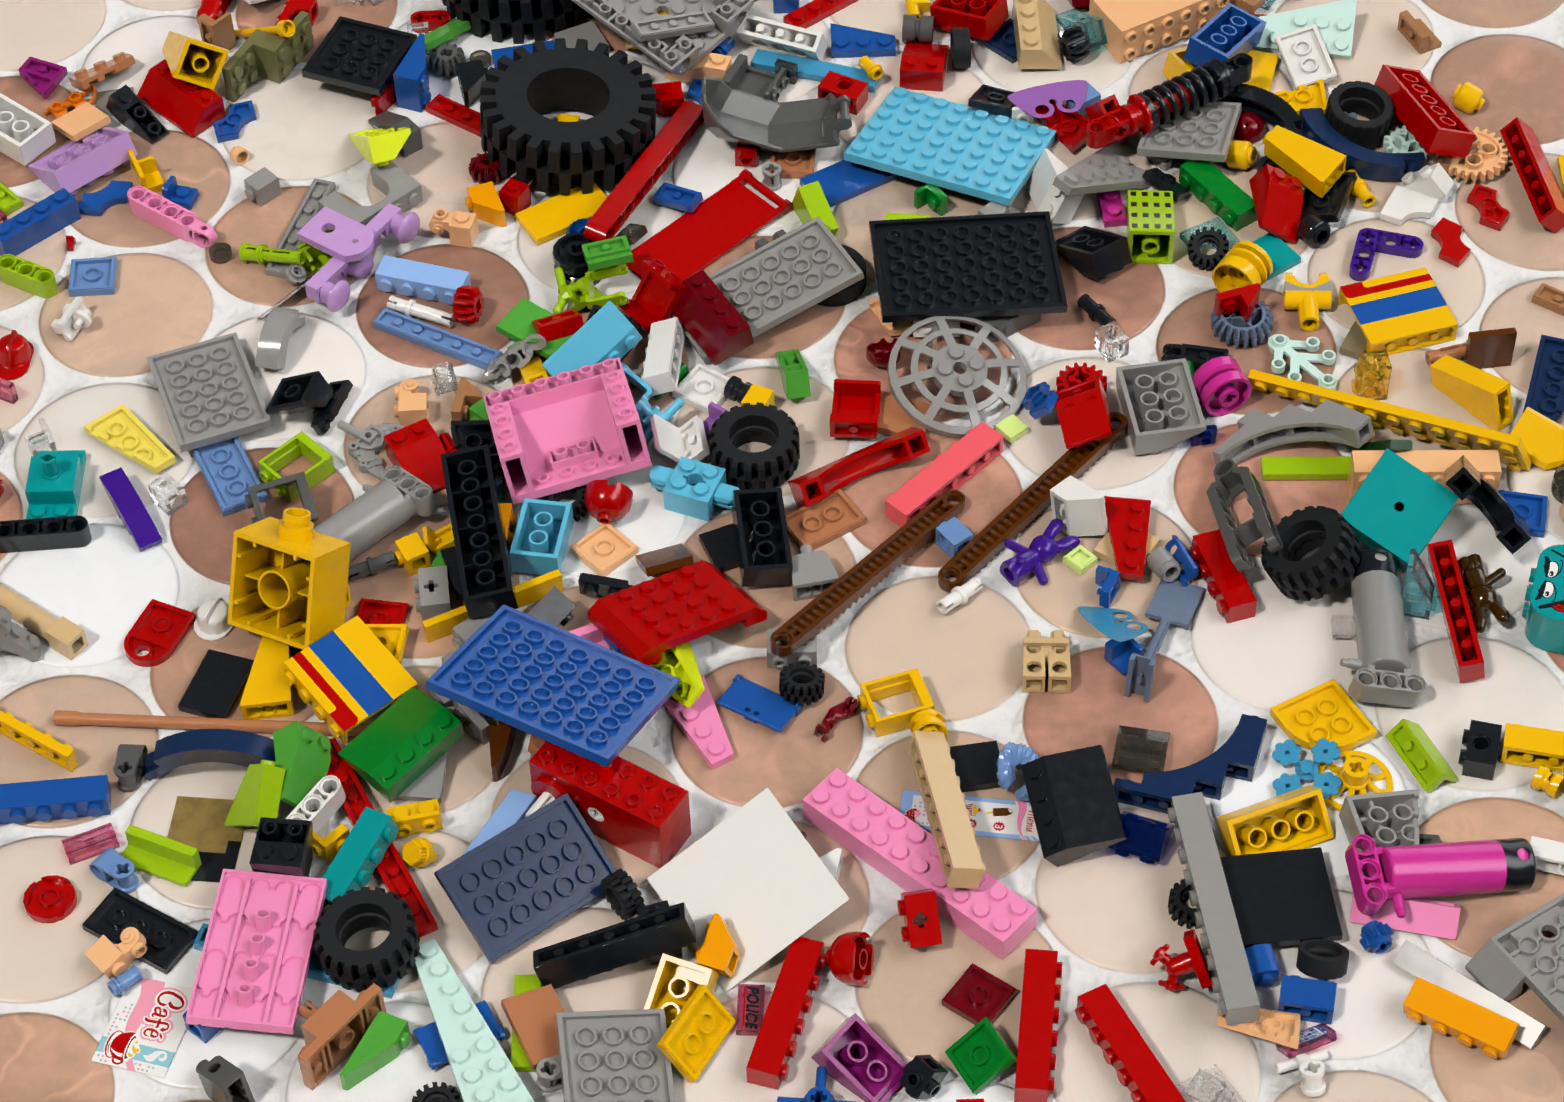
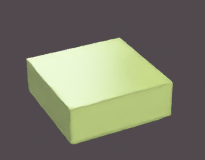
M1011 414L997 423L995 430L1002 434L1004 439L1011 444L1028 433V426L1014 414Z
M1080 544L1063 557V563L1080 576L1097 564L1098 557Z

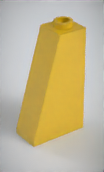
M1276 125L1271 132L1266 133L1263 139V144H1265L1264 154L1291 176L1297 177L1305 187L1320 198L1324 197L1345 172L1347 155Z
M1444 355L1430 365L1432 385L1495 431H1501L1514 421L1510 382L1449 355Z
M262 636L240 702L243 719L260 720L294 716L293 685L290 686L283 676L284 662L292 657L290 645Z

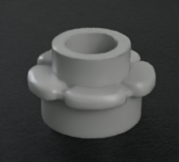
M291 264L285 269V278L291 285H299L306 280L307 272L300 265Z

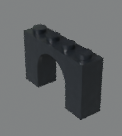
M1464 455L1445 470L1446 485L1461 500L1468 498L1484 514L1495 529L1496 538L1512 555L1531 539L1530 525Z

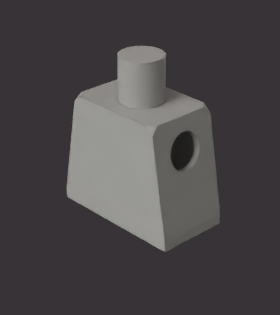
M803 545L798 549L799 554L792 556L793 601L816 598L839 579L826 551H813L811 545Z

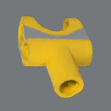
M1286 273L1283 291L1284 310H1298L1300 328L1308 332L1314 331L1320 326L1319 310H1331L1332 292L1328 274L1319 273L1317 282L1307 285L1298 282L1293 273Z

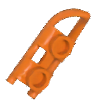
M92 84L90 88L81 93H71L63 102H53L44 111L45 116L53 114L56 119L68 113L67 108L73 106L75 109L86 103L83 97L93 91L92 97L88 103L92 105L97 96L95 84Z

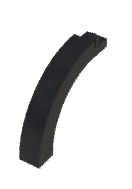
M1240 84L1234 87L1233 94L1230 97L1217 99L1220 102L1242 103L1241 113L1253 112L1274 127L1278 125L1303 136L1301 118L1290 104L1272 92L1256 86Z

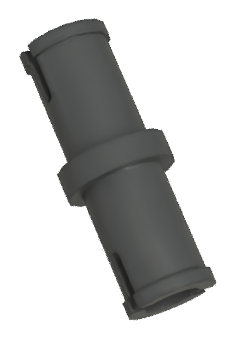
M392 551L374 558L367 557L366 561L350 566L348 572L350 582L370 574L375 576L378 571L396 566L397 563Z

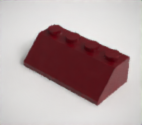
M704 270L682 282L686 287L672 314L678 318L680 324L714 365L754 344L750 325Z

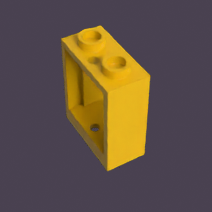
M918 668L860 684V695H857L860 709H865L867 713V725L869 729H874L877 737L909 729V722L917 712L925 709L935 710L934 703ZM908 691L911 692L917 708L879 718L872 701Z

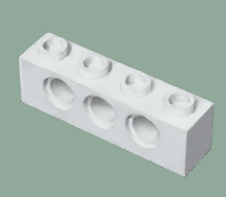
M750 14L746 15L737 31L743 43L822 61L828 45L821 32Z

